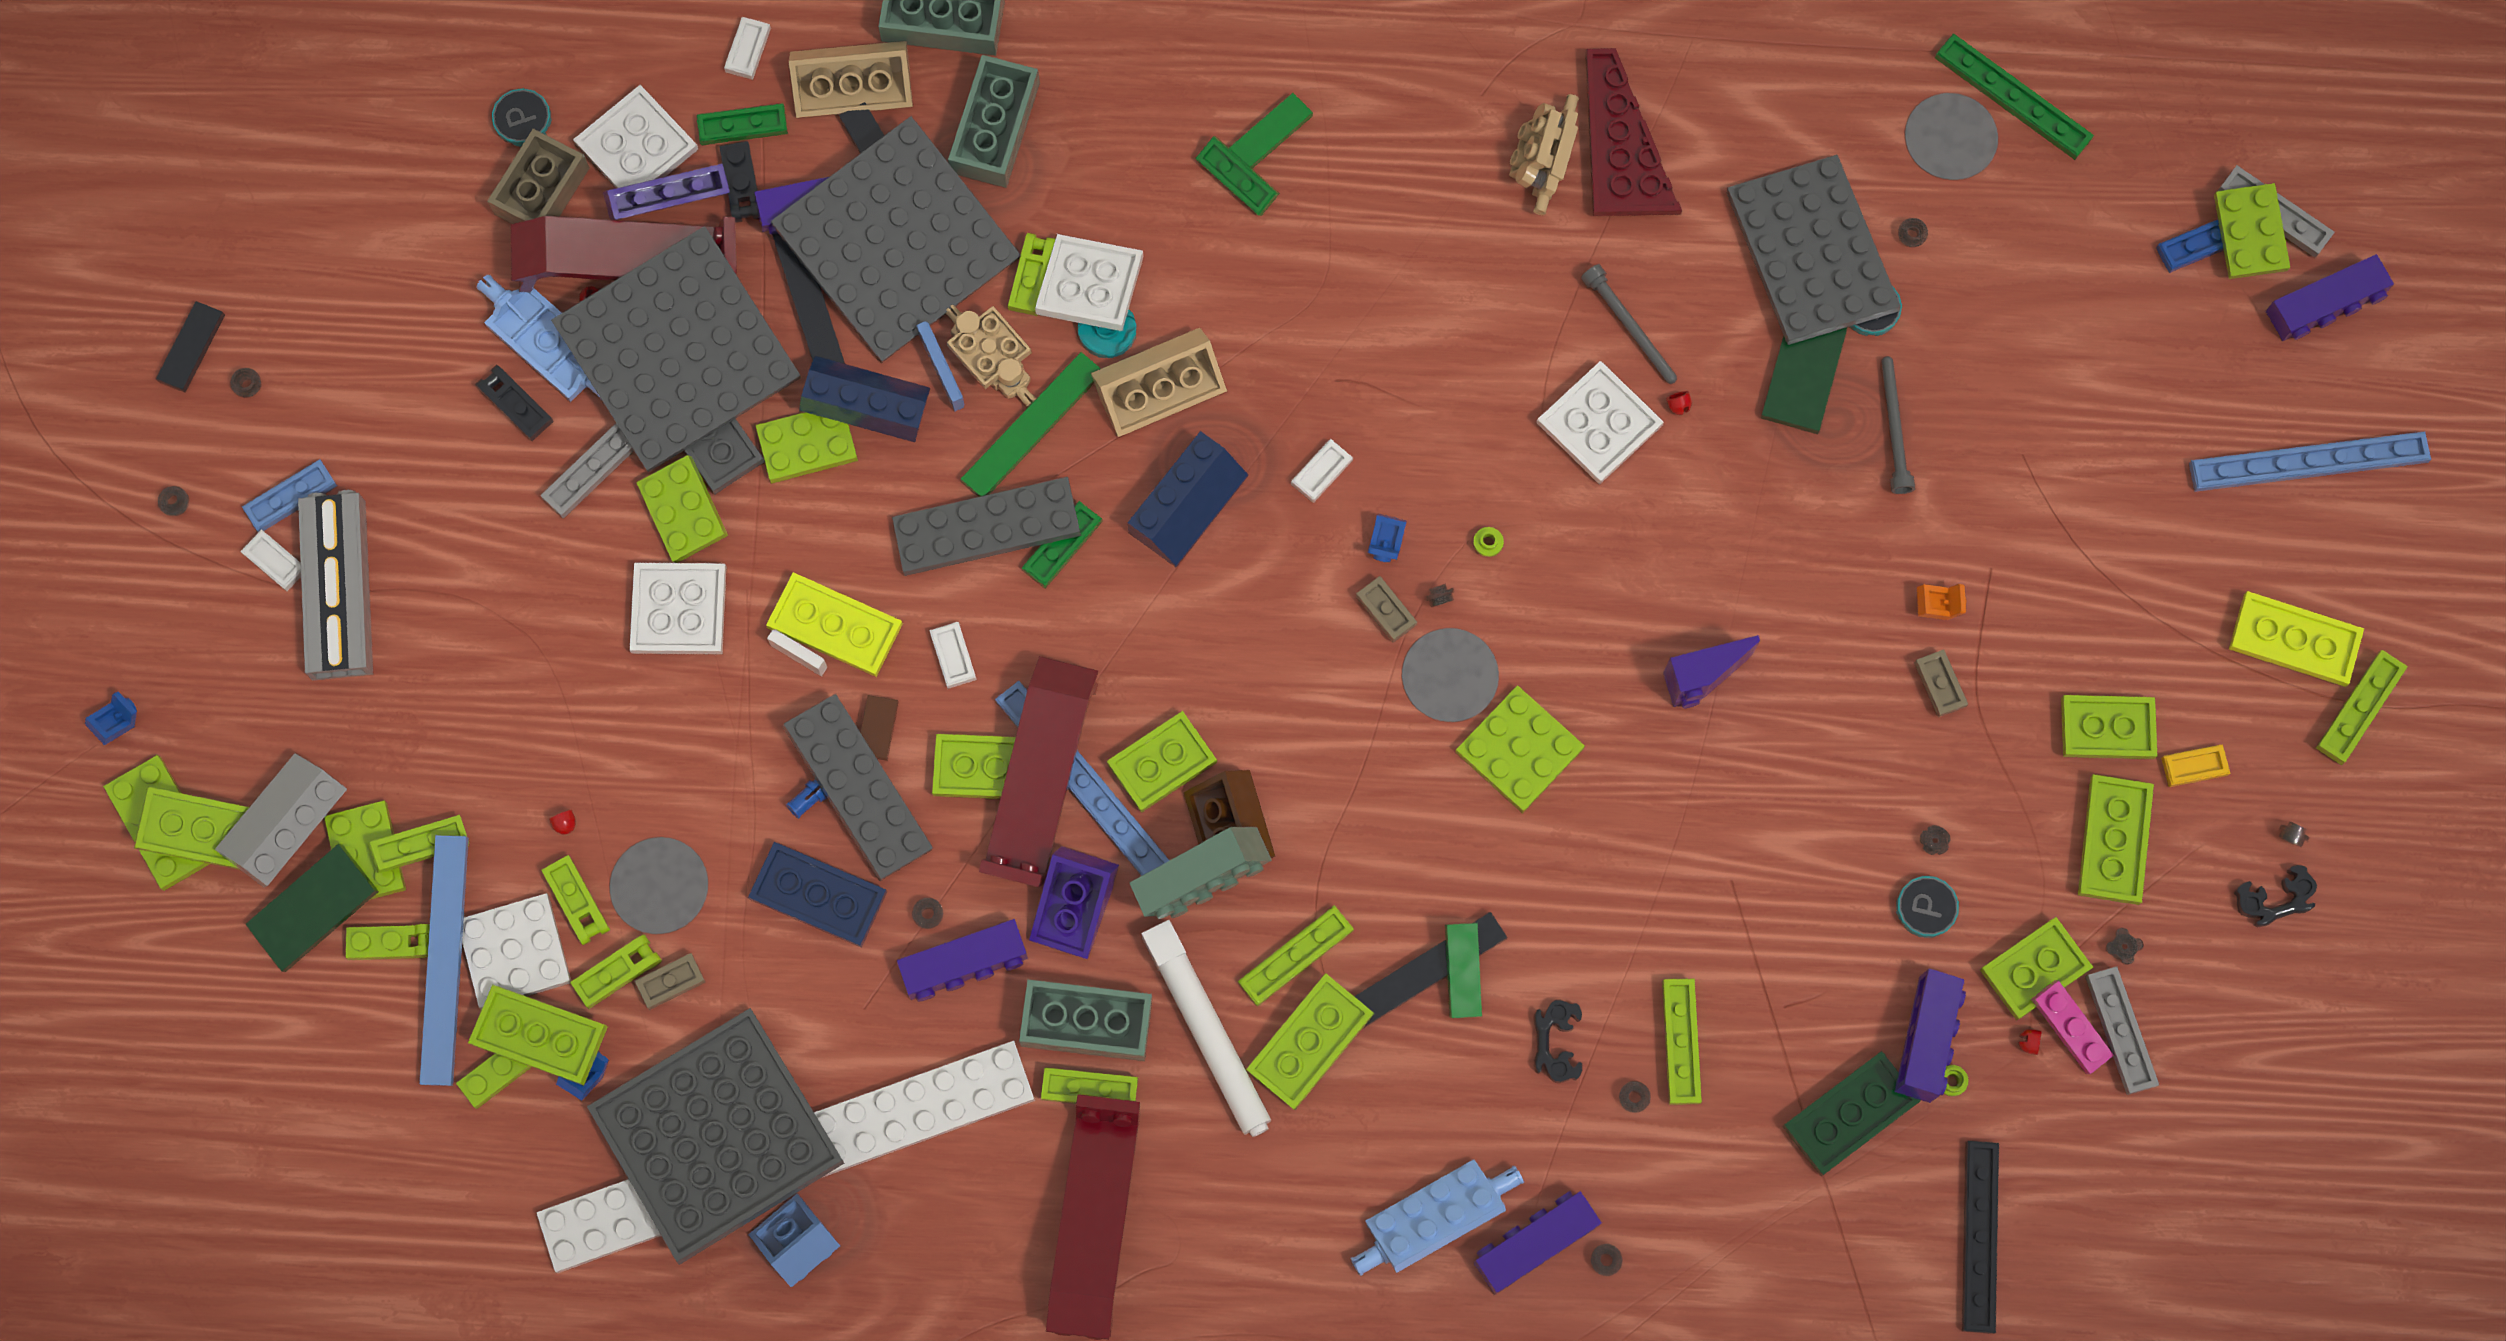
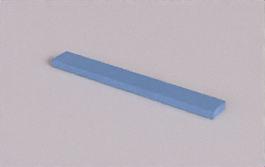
M2417 432L2191 460L2189 467L2194 491L2197 492L2428 463L2431 460L2426 433Z
M1017 681L995 699L996 703L1017 728L1027 694V689L1020 681ZM1077 750L1068 789L1132 866L1143 876L1170 861Z
M435 835L420 1085L453 1086L469 841L467 836Z

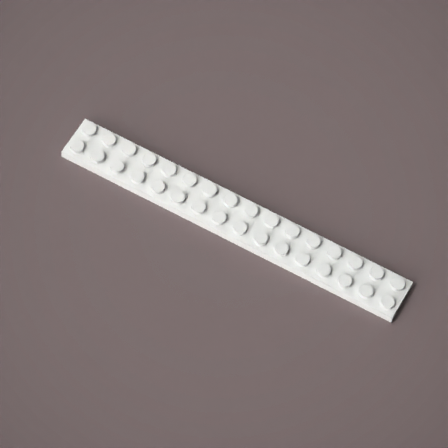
M1008 1042L814 1112L845 1163L825 1176L1035 1101L1015 1042ZM629 1179L536 1212L556 1273L661 1236Z

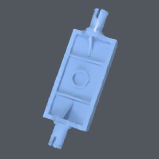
M491 275L484 276L483 279L486 281V284L480 280L477 284V289L494 303L495 308L493 314L484 322L486 327L570 402L586 387L590 388L600 397L551 321L560 315L561 312L535 288L532 289L531 293L519 292V289L514 291L505 290Z
M1474 1159L1367 1219L1365 1221L1367 1227L1376 1241L1373 1247L1350 1258L1353 1266L1360 1276L1383 1262L1385 1264L1390 1263L1396 1273L1505 1212L1506 1208L1500 1195L1524 1183L1520 1172L1514 1165L1505 1172L1490 1179L1489 1177L1486 1178Z

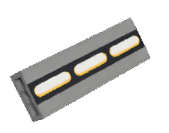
M342 490L337 495L327 496L323 493H311L306 498H298L305 673L312 681L373 675L366 501L359 493L353 490Z

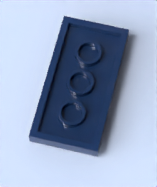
M774 842L748 898L751 901L862 948L887 894V890Z

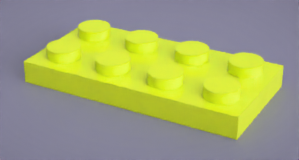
M794 572L766 624L770 630H777L792 640L877 677L903 625L902 621Z
M2247 591L2243 596L2229 650L2346 687L2351 680L2364 628Z

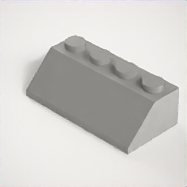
M294 753L214 850L265 888L340 799L347 788L319 767Z

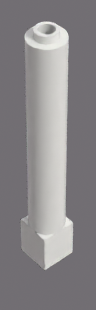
M1170 920L1141 933L1142 939L1158 971L1161 972L1243 1134L1250 1133L1252 1137H1255L1269 1129L1267 1124L1271 1121V1118L1197 977Z

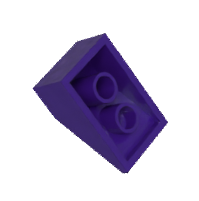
M1759 635L1671 657L1663 675L1673 707L1682 705L1685 709L1699 705L1700 700L1704 699L1753 655L1760 642Z
M1063 846L1052 854L1029 941L1088 959L1113 889L1119 865Z

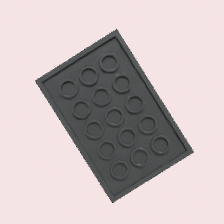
M1838 155L1727 187V196L1787 345L1899 312L1901 306Z

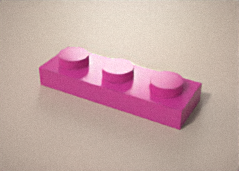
M2054 980L2031 999L2086 1074L2093 1073L2114 1056L2060 981Z

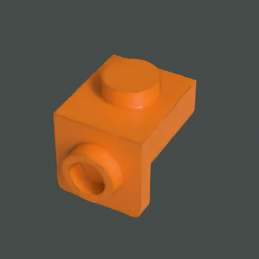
M1926 584L1917 587L1918 616L1950 620L1966 613L1967 601L1963 584H1956L1949 588Z

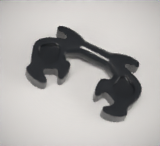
M2297 865L2287 870V873L2295 878L2292 881L2284 878L2281 881V885L2285 893H2292L2294 898L2288 903L2273 908L2263 905V902L2267 899V893L2263 886L2258 887L2256 893L2249 891L2252 885L2250 881L2241 884L2234 891V894L2237 896V909L2239 913L2249 918H2260V921H2257L2254 926L2264 927L2276 919L2294 913L2301 914L2310 911L2315 907V903L2307 904L2305 901L2316 892L2317 884L2307 872V867Z
M1561 1000L1553 1001L1550 1004L1544 1018L1541 1016L1540 1009L1534 1015V1025L1537 1031V1053L1534 1060L1535 1071L1540 1074L1541 1067L1544 1065L1548 1077L1555 1083L1566 1082L1570 1079L1576 1081L1582 1073L1581 1062L1572 1067L1568 1059L1574 1056L1572 1052H1561L1558 1058L1554 1059L1549 1050V1031L1552 1025H1557L1559 1031L1569 1032L1574 1028L1573 1025L1568 1023L1569 1018L1572 1016L1577 1022L1582 1018V1012L1577 1003L1569 1004Z

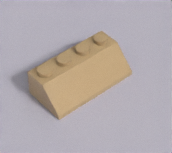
M907 41L790 52L789 68L796 118L842 114L852 110L869 109L874 111L913 107Z
M1200 328L1091 373L1100 400L1118 437L1227 392L1210 340Z

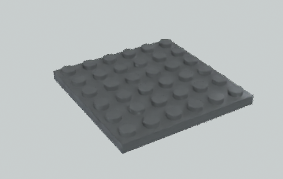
M912 116L771 220V225L881 363L919 335L916 325L926 321L931 326L945 315L947 308L951 310V305H959L1021 257V254Z
M705 226L551 320L647 472L655 469L801 378L796 367Z
M751 1008L587 1106L679 1265L845 1164Z

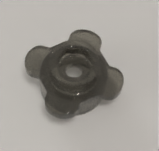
M2120 928L2116 931V937L2112 942L2107 944L2106 950L2110 955L2121 960L2123 964L2130 965L2134 962V955L2137 951L2143 949L2144 944L2140 938L2131 936L2127 929ZM2127 944L2128 948L2123 949L2122 945Z

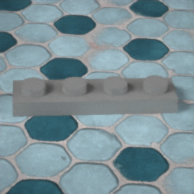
M2236 165L2218 191L2265 184ZM2277 193L2285 238L2316 258L2335 232Z
M618 424L613 425L540 495L563 519L634 451Z
M2118 967L2087 975L2085 978L2111 1052L2114 1054L2113 1057L2126 1094L2130 1095L2157 1087L2159 1082Z

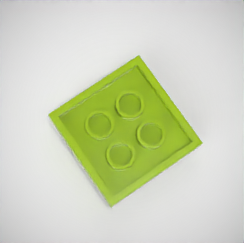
M1517 685L1456 749L1455 753L1521 813H1524L1582 752L1585 745Z

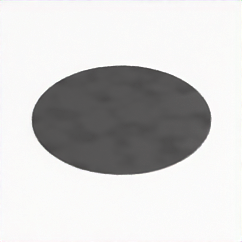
M1943 93L1931 96L1916 106L1906 124L1905 139L1910 155L1923 170L1942 179L1959 180L1978 174L1992 161L1997 150L1998 132L1994 119L1983 105L1965 95Z
M1445 628L1432 631L1422 636L1413 644L1403 663L1402 680L1409 700L1419 711L1439 721L1458 722L1476 716L1489 705L1498 687L1499 671L1494 654L1483 640L1465 630Z
M657 837L636 843L619 858L610 878V897L618 915L632 928L649 934L670 933L687 925L700 912L708 892L707 871L699 855L685 843L671 838Z

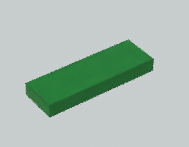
M1292 93L1229 148L1253 169L1313 116V112Z
M784 103L697 115L701 146L788 134Z
M1216 136L1211 138L1195 158L1258 216H1262L1280 194Z
M1080 501L1075 505L1081 536L1041 545L1022 567L1024 573L1045 589L1103 522L1100 516Z
M1478 923L1445 924L1449 1017H1481Z

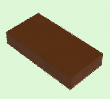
M868 695L861 734L875 757L879 760L888 761L899 702L895 699Z

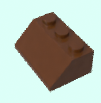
M1250 770L1224 771L1183 792L1198 844L1230 827H1257L1270 857H1275Z

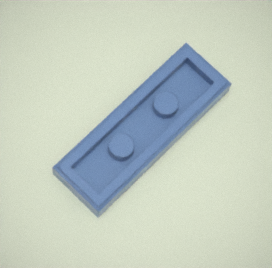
M925 321L916 325L919 337L954 412L964 408L963 396L929 323Z
M319 459L245 504L242 508L257 532L261 529L265 531L299 510L298 498H306L311 493L325 494L337 487V484Z

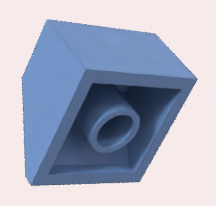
M798 1193L748 1234L769 1263L790 1287L804 1279L812 1269L823 1260L829 1258L840 1247L839 1243Z

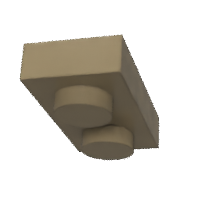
M1381 576L1356 593L1357 599L1393 643L1417 625L1415 618Z
M1945 650L1919 658L1914 662L1938 718L1967 707L1968 702Z
M692 953L635 980L649 1010L706 982Z

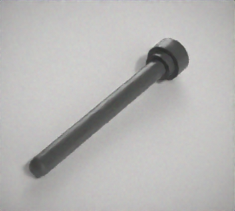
M1597 264L1587 270L1581 276L1585 285L1600 293L1665 381L1669 384L1675 383L1677 380L1676 374L1606 283L1608 279L1605 277L1607 273L1602 266Z
M1885 356L1881 363L1895 472L1892 474L1893 478L1890 479L1891 492L1894 494H1906L1915 490L1914 476L1911 475L1906 466L1894 362L1890 356Z

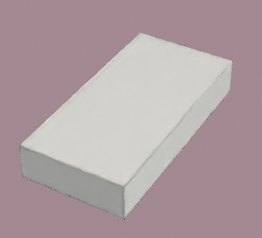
M745 17L741 18L724 67L726 73L753 80L771 30L770 24Z
M1330 439L1294 477L1291 485L1314 503L1353 461V457Z
M262 529L240 551L286 591L301 577V563Z
M959 622L929 630L947 688L977 680Z
M772 630L767 639L773 648L822 677L827 669L824 658L779 631Z

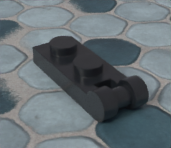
M744 141L719 146L730 190L728 197L731 215L735 217V223L742 222L743 218L748 217L758 219L759 216L754 199V193L758 191L749 142ZM750 201L751 205L740 207L739 202Z
M496 364L490 370L491 374L484 380L480 379L475 383V386L519 430L533 441L554 421ZM501 382L503 386L495 392L493 388Z

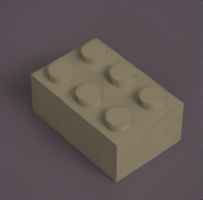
M532 129L487 202L494 215L511 224L542 216L560 217L590 167L584 154Z

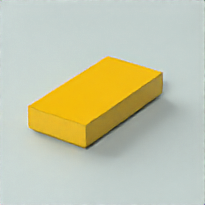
M2223 744L2166 755L2161 758L2169 787L2225 777L2231 774Z

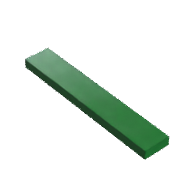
M1954 33L1937 52L1936 60L2074 160H2076L2094 137L2091 132Z
M1080 352L961 478V482L978 497L989 495L1092 387L1094 381L1091 373L1101 368Z

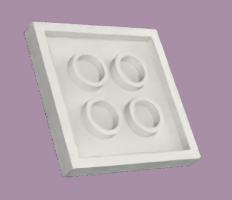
M641 85L636 87L573 139L575 145L616 188L666 177L698 150L697 144Z
M1057 234L1035 307L1036 314L1122 331L1142 264L1143 251Z
M1601 361L1537 419V424L1599 485L1657 432L1664 423Z
M634 563L630 652L634 654H723L726 565L715 563Z
M547 893L464 917L462 943L478 1006L481 1010L492 984L523 996H530L570 984L571 977L550 897Z

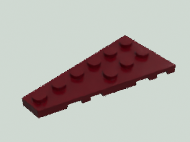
M1616 48L1587 49L1586 72L1593 216L1681 215V206L1672 191V184L1663 169L1661 157L1647 123L1643 120L1638 101L1629 86L1627 74Z

